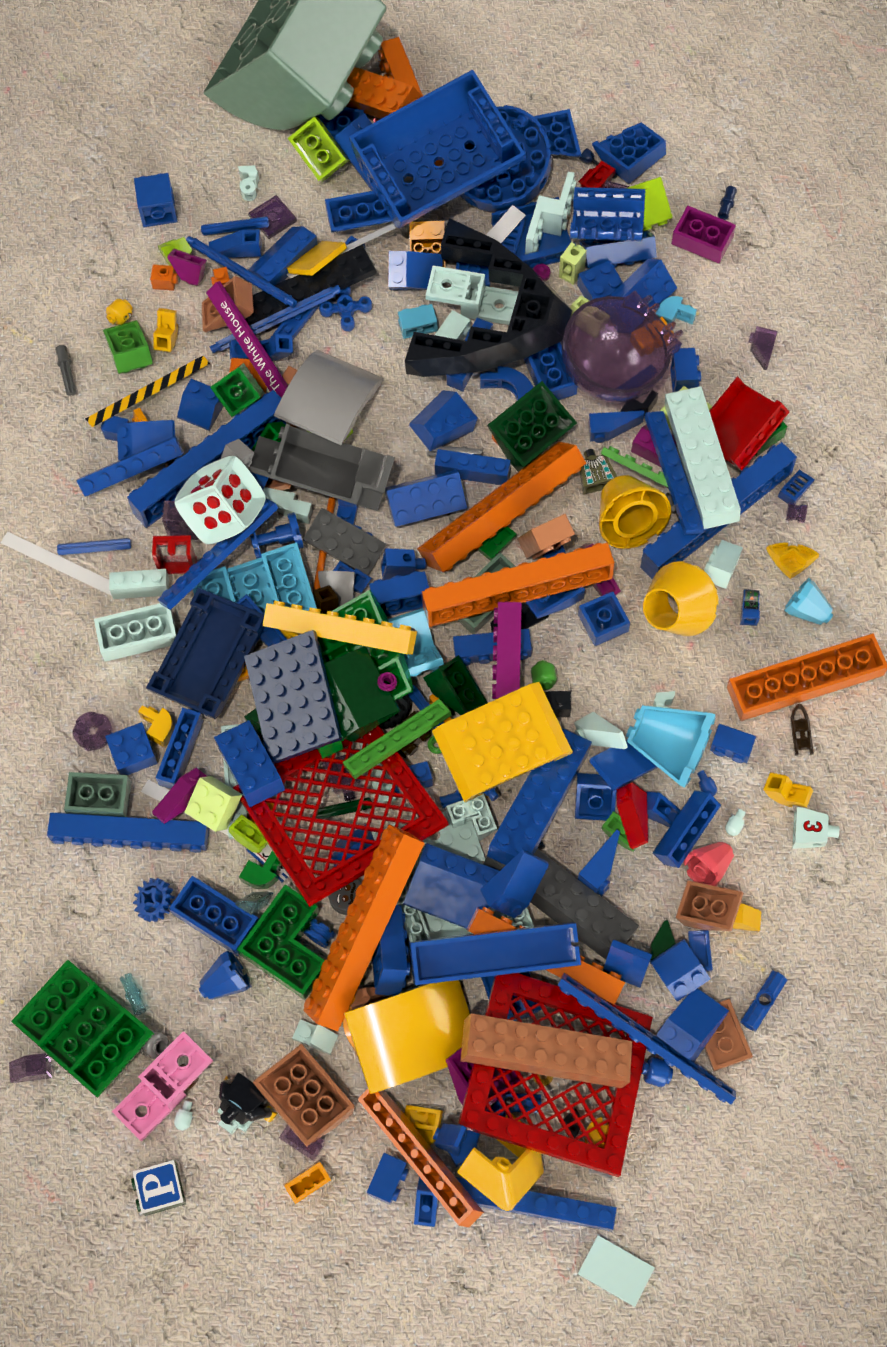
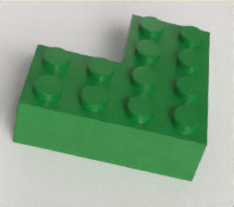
M284 885L237 949L241 957L304 1000L313 990V983L319 977L322 963L325 961L298 942L303 936L304 931L309 928L312 919H315L319 914L318 906L314 904L309 907L302 895Z

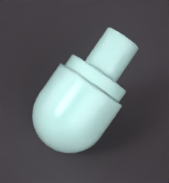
M738 809L736 815H732L725 826V830L729 835L736 836L740 833L744 826L743 817L746 813L745 811Z
M184 1100L182 1110L179 1109L176 1113L174 1125L178 1130L183 1131L190 1127L193 1118V1112H190L192 1102Z

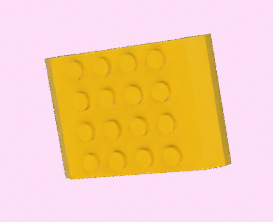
M540 682L526 685L443 723L432 730L464 802L483 795V792L553 760L557 761L573 753Z

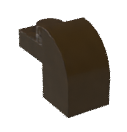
M330 585L313 590L317 609H321L320 613L327 614V611L338 608V596Z

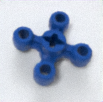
M350 286L341 290V293L338 294L337 303L332 304L329 301H325L319 305V311L323 317H330L333 313H339L342 317L340 321L341 328L348 332L355 327V321L352 317L354 311L360 310L363 313H368L372 309V301L367 296L361 297L359 301H353L350 297Z

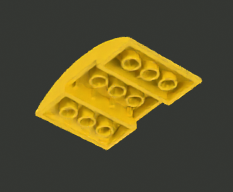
M459 980L424 984L344 1013L369 1093L382 1091L448 1067L446 1059L462 1047L464 1020L470 1015Z

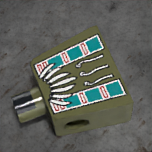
M588 449L584 452L586 464L580 470L583 495L601 491L610 480L617 477L606 456H596L594 449Z

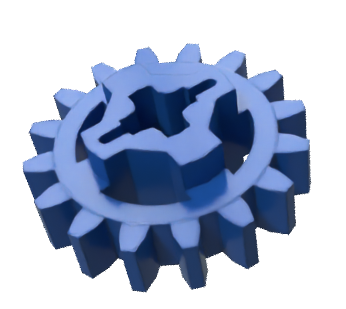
M150 878L149 882L143 881L144 886H138L139 894H134L137 897V900L133 902V904L137 905L134 911L138 912V917L143 918L145 921L158 922V918L164 919V913H170L168 908L172 904L170 903L171 900L175 898V896L170 895L173 889L169 887V883L159 878Z

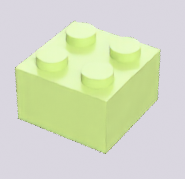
M213 776L200 777L184 813L215 832L226 830L243 794Z

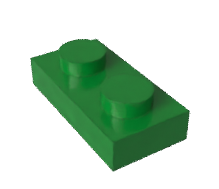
M508 526L501 528L494 537L486 539L482 546L478 548V551L491 561L517 537V533Z

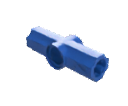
M772 970L740 1021L746 1028L756 1032L788 981L784 975ZM766 997L769 1004L762 1005L759 998Z

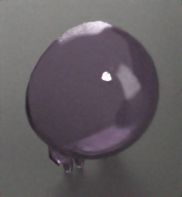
M634 291L626 297L606 296L595 298L584 303L573 313L566 324L562 338V359L569 377L582 392L603 402L623 403L646 395L662 380L669 367L671 356L678 352L682 345L678 339L684 333L682 330H678L673 334L671 330L675 328L676 323L672 321L665 325L655 314L660 308L658 303L651 307L647 305L653 299L651 295L642 299Z

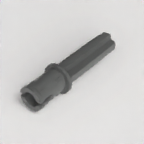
M59 345L55 348L58 357L57 365L61 369L66 394L68 396L75 395L76 388L70 366L72 362L68 357L67 347Z

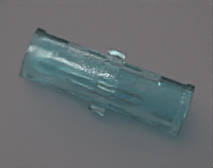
M125 974V978L121 976L120 981L126 992L125 998L129 1000L134 1015L142 1014L141 1010L143 1013L146 1012L147 1009L140 996L141 991L136 987L132 974Z

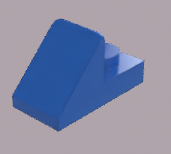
M338 499L339 506L336 516L355 525L358 505Z

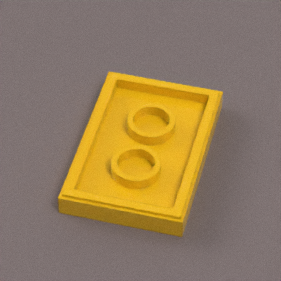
M321 241L287 267L288 273L312 276L346 250L347 246L345 242Z

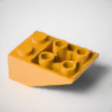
M444 221L409 223L410 251L441 254V242L445 233ZM443 259V267L446 268V260Z

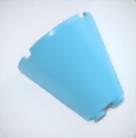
M642 705L641 709L638 708L635 712L634 719L636 723L634 727L630 726L627 731V742L680 786L685 788L690 782L691 778L689 777L691 773L694 774L712 732L710 727L714 725L716 715L707 712Z

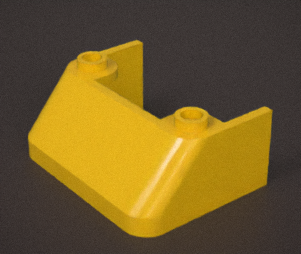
M496 1139L518 1157L511 1164L504 1157H495L491 1161L474 1147L457 1173L505 1211L512 1210L544 1173L542 1155L539 1152Z

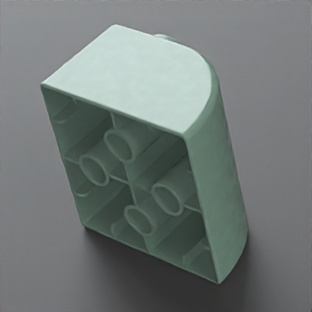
M258 0L204 90V95L238 118L268 129H293L319 114L325 119L331 120L346 107L353 96L354 88L347 82L353 68H361L366 65L377 53L383 42V37L376 31V28L386 12V5L381 0Z

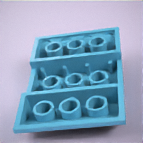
M297 542L262 553V558L228 569L225 566L215 569L193 588L194 595L199 587L235 603L247 594L264 614L266 604H273L274 600L285 602L287 607H291L292 604L303 606L302 610L309 611V607L317 608Z

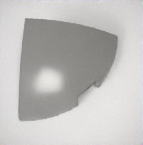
M318 571L320 587L328 585L332 587L338 596V607L354 599L355 572Z

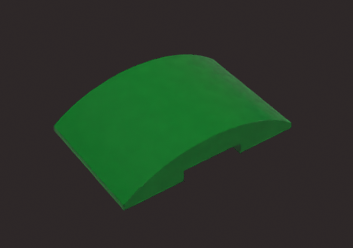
M371 590L332 610L333 612H338L339 617L345 618V614L357 616L356 620L363 621V618L374 619L375 624H381L382 621L389 622ZM317 637L324 664L363 647V645ZM366 646L381 674L390 672L396 677L397 685L394 690L390 691L395 701L413 692L410 672L403 653Z
M68 959L11 1021L97 1098L154 1035L148 1027L123 1008Z

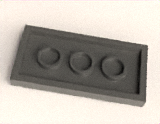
M324 508L320 509L303 538V541L343 562L354 570L357 568L368 576L386 547V543Z

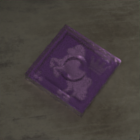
M277 195L248 213L250 218L268 217L269 226L259 228L268 239L297 222V218Z

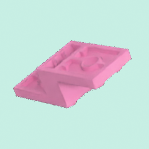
M183 1031L138 1076L142 1082L112 1112L142 1142L186 1097L184 1090L213 1060ZM181 1056L189 1058V1063L184 1067L178 1065V1059ZM140 1106L147 1107V1113L143 1117H138L136 1114Z

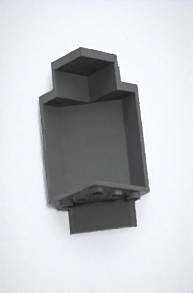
M287 423L285 427L281 426L278 438L281 439V442L259 436L252 457V464L249 467L250 472L378 511L395 457L346 443L339 445L314 433L291 427Z

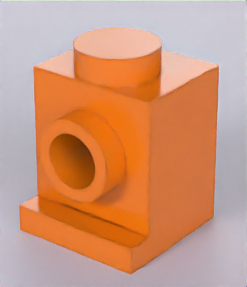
M227 267L213 269L212 285L218 281L224 285L230 280Z

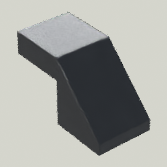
M652 390L643 403L629 397L620 412L644 411L645 416L646 412H650L657 403L658 393Z

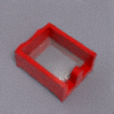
M191 535L153 536L152 557L157 569H166L168 574H185L193 564L197 563V556L191 543Z

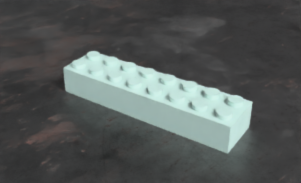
M702 387L665 394V409L704 529L739 522L741 509Z

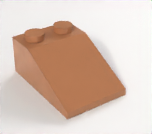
M234 276L223 286L244 319H246L254 310L252 284ZM209 297L202 302L204 332L227 326Z
M687 881L676 919L684 926L696 929L732 931L744 893Z

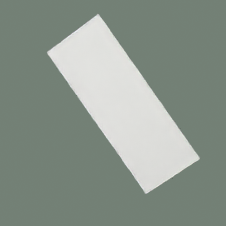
M512 205L487 233V236L502 243L526 215Z

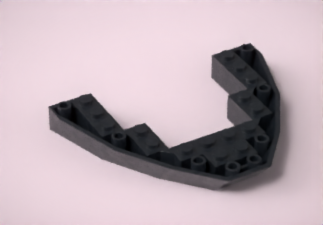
M449 218L441 242L442 259L489 267V282L520 287L507 332L471 326L467 341L413 332L405 358L406 374L430 377L482 372L527 358L565 340L572 309L556 291L530 266L500 242Z

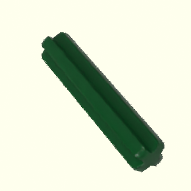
M370 797L364 798V801L372 802ZM360 799L320 807L316 818L324 819L356 812ZM362 805L361 811L371 809L372 806Z

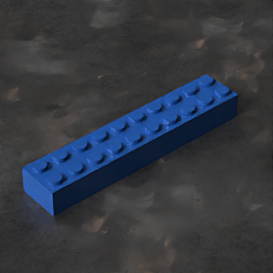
M274 390L264 394L259 401L250 404L244 412L235 415L230 422L220 426L215 433L205 437L203 442L190 448L185 455L175 459L174 463L160 470L159 474L148 479L140 488L131 491L127 499L135 517L145 528H148L176 507L175 498L194 473L204 466L221 459L226 444L240 439L247 447L252 449L268 423L283 422L286 425V421L274 416L282 398Z
M782 442L777 446L773 445L770 447L766 455L763 457L759 456L753 465L745 467L738 477L731 478L741 509L740 515L792 474L797 456ZM677 521L672 525L671 530L660 534L656 542L645 546L640 568L653 579L658 570L663 566L685 560L729 524L704 529L701 534L684 535L681 523Z

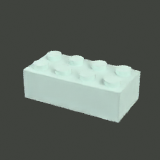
M160 603L94 619L100 652L105 662L169 647L177 635L172 609L169 610Z

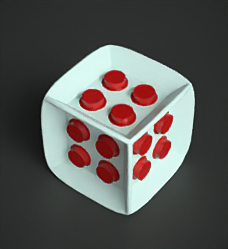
M228 456L210 463L194 473L177 494L175 506L184 521L202 542L214 544L233 537L250 526L264 506L266 497L261 486L244 463L236 456Z

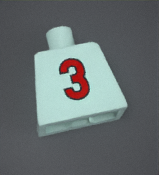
M797 807L794 812L792 848L824 847L828 837H839L840 828L839 826L828 825L829 816L825 813Z

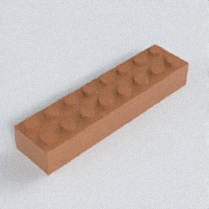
M472 1013L464 1020L461 1051L462 1062L616 1088H623L630 1083L632 1041Z

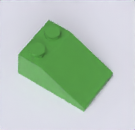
M137 320L103 329L118 374L127 373L137 368H145L153 364L148 344Z

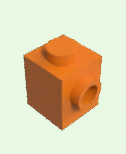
M153 264L150 278L152 288L174 291V286L178 283V274L175 273L173 266Z

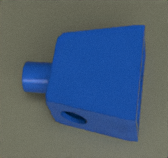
M385 548L381 561L382 580L391 579L396 575H410L415 569H425V558H415L414 550Z

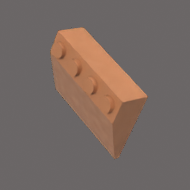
M302 1044L253 1081L257 1089L306 1147L340 1125L352 1115L355 1108L353 1103Z

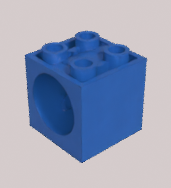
M169 173L134 178L137 205L143 228L178 222Z

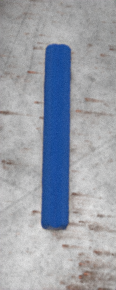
M266 216L201 225V232L203 235L264 228L269 226V219Z
M130 538L58 544L57 552L58 555L124 550L131 548Z

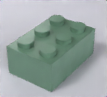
M69 772L64 810L66 814L127 817L131 781L128 775Z

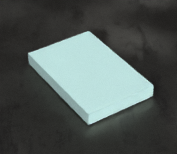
M598 1235L578 1275L635 1307L655 1267Z

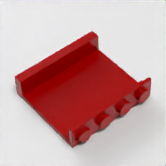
M738 376L709 411L724 459L740 470L745 468L789 414L788 409L782 402L778 400L773 402L745 385Z

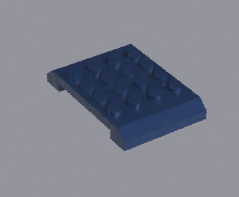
M198 587L190 602L191 608L158 672L154 671L146 689L216 719L221 714L246 665L244 656L252 653L264 630V614Z

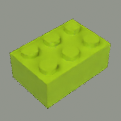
M319 117L310 119L288 138L318 181H325L349 161Z

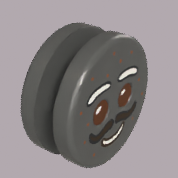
M356 879L328 896L330 905L336 912L347 915L348 907L353 903L356 890L361 885V881Z

